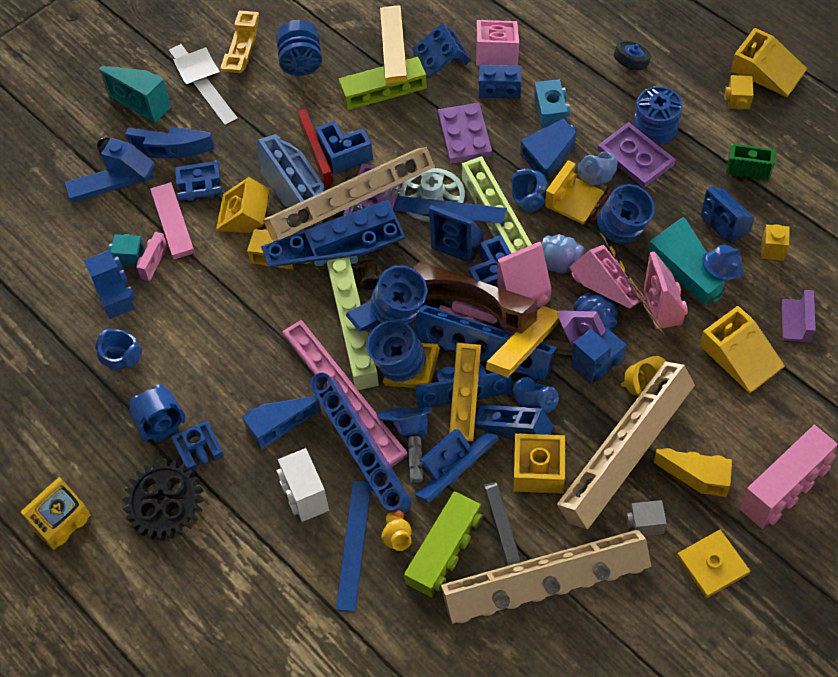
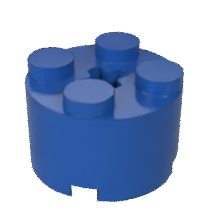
M156 385L152 389L132 397L129 401V416L140 436L145 441H148V439H153L154 442L167 440L179 431L178 426L181 421L183 424L185 422L184 411L173 393L165 388L164 385Z

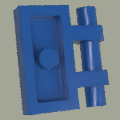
M218 161L175 167L178 189L186 188V191L178 192L179 201L188 200V202L195 201L196 198L202 197L210 199L214 198L215 195L223 194L221 186L213 187V184L221 183ZM204 185H205V188H204V189H197V190H194V189H193V187H198V186H204Z

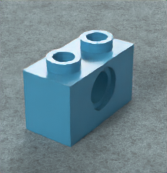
M560 79L535 82L534 98L541 128H546L563 118L567 121V117L570 116L569 103L565 104L567 99L565 87L562 88Z

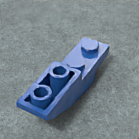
M171 127L169 133L140 128H128L125 133L128 143H131L137 149L145 150L147 157L183 158L206 153L215 148L212 133L206 131Z

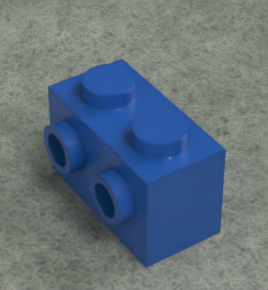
M480 65L479 98H521L522 66Z

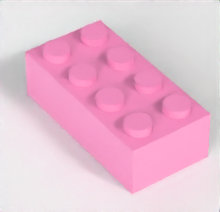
M813 425L747 488L740 510L761 529H764L769 523L774 525L782 516L780 512L785 507L790 509L798 501L799 498L797 496L802 491L807 493L815 484L813 480L818 475L822 478L830 470V464L837 456L834 452L838 443L816 425Z

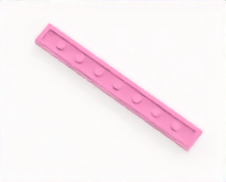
M300 320L282 331L285 339L314 375L324 372L339 382L390 466L393 467L407 458V451L384 422L377 418L376 412L305 323ZM326 382V383L324 384V386H323L324 388L327 387L328 382Z

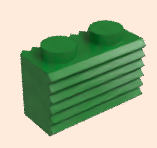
M731 143L726 175L744 176L745 178L762 179L763 181L766 179L769 181L775 164L776 149Z

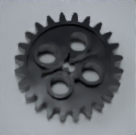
M164 459L162 466L154 461L152 469L144 465L145 473L142 474L136 471L138 479L129 480L133 487L125 488V491L130 496L123 498V501L129 504L123 508V511L129 513L126 519L130 523L133 522L131 527L135 530L139 529V533L142 536L148 533V537L153 540L157 534L158 538L163 541L165 534H167L169 538L174 539L175 531L183 535L182 527L186 526L191 529L189 521H198L194 513L202 512L203 510L197 503L204 502V498L198 495L204 490L201 486H197L201 481L194 477L195 473L191 469L187 471L188 468L185 464L179 467V464L174 460L169 465V462ZM177 483H181L180 489L176 492H172L173 486ZM152 484H157L156 489L148 493V488ZM145 498H149V499H150V500H146V501L142 502V500L145 499ZM179 507V512L175 516H170L172 509ZM150 508H155L153 515L146 517L147 511Z

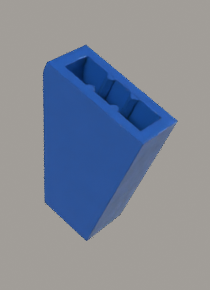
M563 118L522 139L520 154L534 171H539L545 175L548 181L575 147L576 130L573 125H569Z

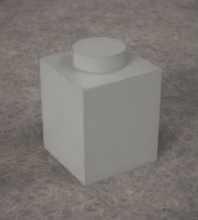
M662 500L632 503L630 513H626L627 526L632 528L633 531L639 530L643 536L664 534L667 523Z

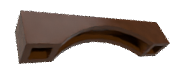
M419 262L412 267L426 281L428 291L426 300L448 299L473 304L492 314L502 327L519 333H523L537 321V300L423 262Z

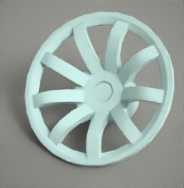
M432 168L405 181L400 189V196H405L406 188L409 187L412 190H417V192L407 197H421L444 201V197L459 203H464L465 189L460 179L453 173L438 168ZM421 175L422 178L420 185L411 182L413 179ZM446 175L454 182L445 185L443 184V179ZM458 187L460 196L451 195L447 190H453ZM407 212V214L417 220L430 222L429 216Z

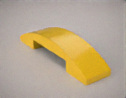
M238 12L235 21L236 31L229 53L224 55L220 68L221 71L242 73L246 68L255 43L259 12Z

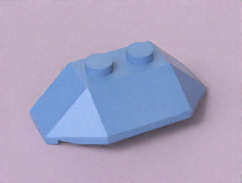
M276 134L258 139L257 148L261 173L285 207H291L323 192V182L299 149L281 140Z

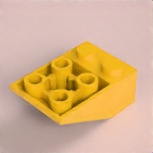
M756 28L752 30L734 54L731 72L740 76H752L753 82L785 97L789 96L807 71V68L774 36Z
M736 306L703 331L699 346L749 394L785 367L757 323L739 306Z

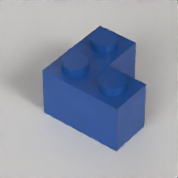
M336 121L315 128L317 138L333 174L373 160L372 143L364 128L346 135L342 134Z
M502 235L480 243V255L483 263L469 268V278L497 287L498 259L511 254Z
M108 250L84 260L109 319L135 309L132 300L136 298L131 286L126 288L124 284L128 280L118 257L113 258L111 251Z
M607 327L602 336H599L590 329L576 340L573 345L571 367L591 385L597 380L604 379L614 365L619 366L626 358L627 345Z

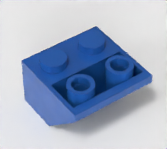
M708 187L706 189L701 216L705 223L710 224L721 238L726 239L732 244L751 231L754 217L730 194L721 188Z

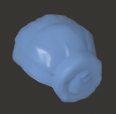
M601 152L598 156H585L578 163L579 177L592 186L605 184L612 180L617 170V159L609 152Z
M561 234L546 236L541 243L547 270L559 274L570 272L571 269L569 267L581 258L584 253V247L578 245L574 238Z

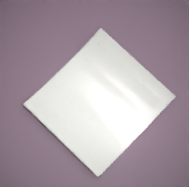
M207 48L173 59L186 84L220 72Z

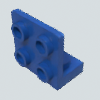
M443 22L412 48V51L419 58L424 71L430 78L452 59L456 62L460 60L464 65L471 61L456 34Z

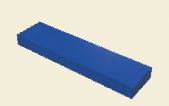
M104 170L66 181L65 185L72 203L144 182V180ZM151 171L147 180L155 178L153 171Z

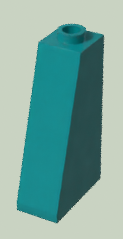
M684 217L650 241L648 255L650 256V252H655L671 271L673 277L704 306L712 301L716 302L722 297L725 280L712 276L705 269L702 257L707 252Z

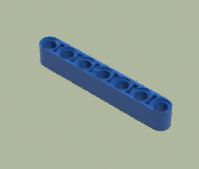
M324 372L315 374L311 380L313 392L380 502L386 509L392 512L399 510L406 513L411 506L410 496L343 388L330 375ZM328 382L327 387L323 390L324 384ZM339 400V405L334 408L335 403ZM351 419L350 425L346 427V422ZM363 437L362 444L357 447L358 440ZM375 456L374 464L369 467L370 459ZM387 476L386 484L381 486L382 479ZM399 496V503L393 506L394 499Z

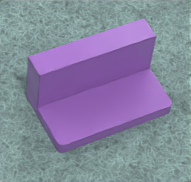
M804 290L801 300L782 299L783 341L811 343L816 331L814 290Z

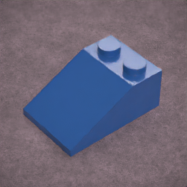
M431 205L429 208L431 248L472 264L480 250V243L483 242V230L472 220Z

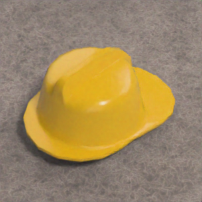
M651 356L631 365L625 372V381L621 383V386L626 387L630 394L639 396L665 363V360L660 356Z

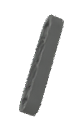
M497 482L484 484L486 501L505 565L510 566L520 563Z

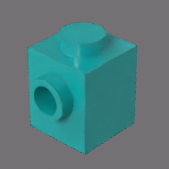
M115 234L108 250L111 251L113 258H119L122 266L136 267L138 259L145 252V246L141 236Z

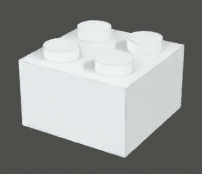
M302 449L278 459L280 469L276 471L283 492L288 497L293 515L298 514L301 522L329 511L325 489L307 449Z

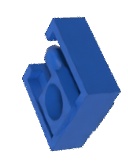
M207 420L172 436L179 455L188 468L187 471L190 469L192 471L197 470L191 456L193 453H196L201 463L205 464L208 462V455L204 449L208 446L215 461L224 457L222 449ZM192 437H200L197 443H189Z

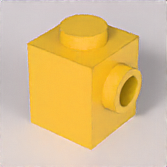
M731 75L729 86L725 88V100H728V108L750 110L753 99L752 76Z
M766 225L762 237L761 259L784 261L789 248V227Z

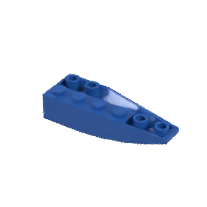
M385 200L263 245L261 249L270 268L364 255L404 240L405 235L389 200Z

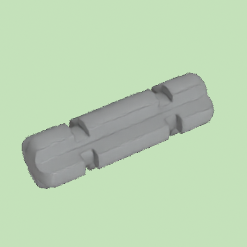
M411 436L408 438L410 481L412 483H420L423 481V464L420 461L422 459L421 438L419 436Z

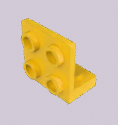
M568 160L546 190L545 207L576 222L585 224L604 191L577 179V174L575 173L576 164Z

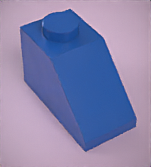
M113 138L109 140L101 154L108 171L144 181L147 180L155 166L151 159L131 143Z

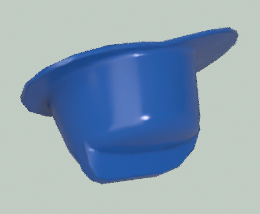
M725 244L719 245L712 251L705 253L702 257L705 269L718 279H738L744 275L739 249H734Z
M391 408L379 412L377 418L392 421L399 435L407 438L411 436L424 437L427 434V413L432 411V409Z

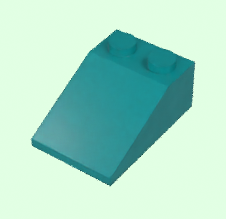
M106 66L99 68L108 96L148 120L156 123L171 108L165 81L161 76L154 75L147 70Z

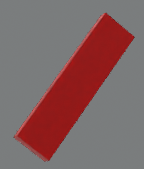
M305 109L299 110L300 126L325 187L331 186L333 183L331 169L308 113Z

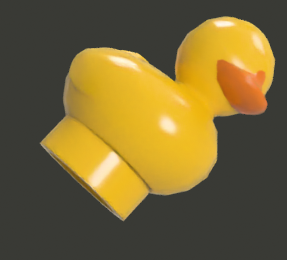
M399 510L391 511L387 514V525L382 532L381 538L388 548L403 551L411 545L412 529L410 524L403 519L404 513Z

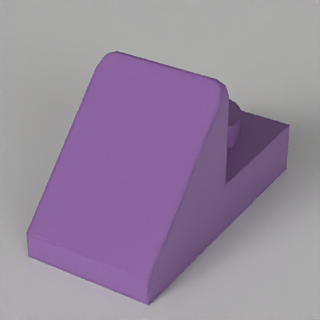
M559 311L557 313L571 346L590 329L599 336H602L606 331L598 312Z

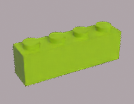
M419 58L406 59V82L386 84L385 66L339 78L340 93L347 110L426 89V73Z
M455 491L453 492L404 574L405 584L431 598L436 591H441V585L446 582L445 575L447 571L454 569L459 558L457 554L461 548L465 549L470 541L471 536L469 534L473 527L477 529L482 521L481 504Z

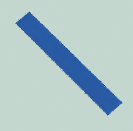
M398 196L394 206L395 211L429 215V208L432 205L470 220L503 223L507 208L407 196Z
M353 481L336 610L355 611L371 490L369 482Z

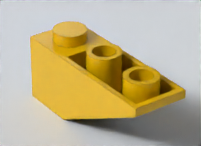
M670 448L656 449L654 458L656 465L701 494L727 497L731 483L732 459H726L720 455L704 456L697 452H676Z

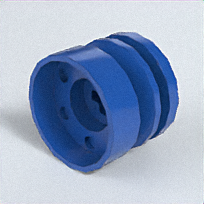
M294 20L283 24L276 34L280 68L294 76H304L315 72L322 63L318 29L314 24L303 20Z
M654 86L644 90L637 99L634 127L657 145L670 142L675 138L679 129L682 112L680 96L672 89Z
M625 184L614 189L597 217V224L602 234L614 243L627 244L636 240L655 213L652 197L646 190L637 185Z
M401 265L386 269L380 276L370 299L371 311L375 318L381 323L388 320H401L410 324L426 300L428 292L426 281L419 272L411 267Z
M388 320L380 323L370 333L366 346L368 354L387 379L394 382H404L413 379L421 372L426 360L425 349L413 329L407 323L401 320Z

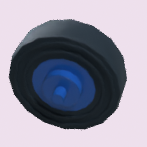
M632 41L619 42L613 54L618 63L632 70L646 69L651 60L650 52L642 45Z

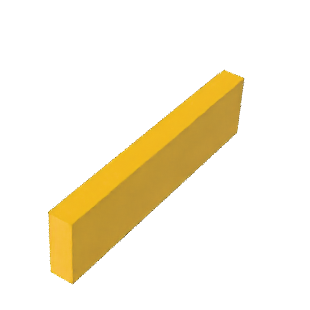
M457 343L449 434L454 429L461 431L467 441L473 442L481 345Z

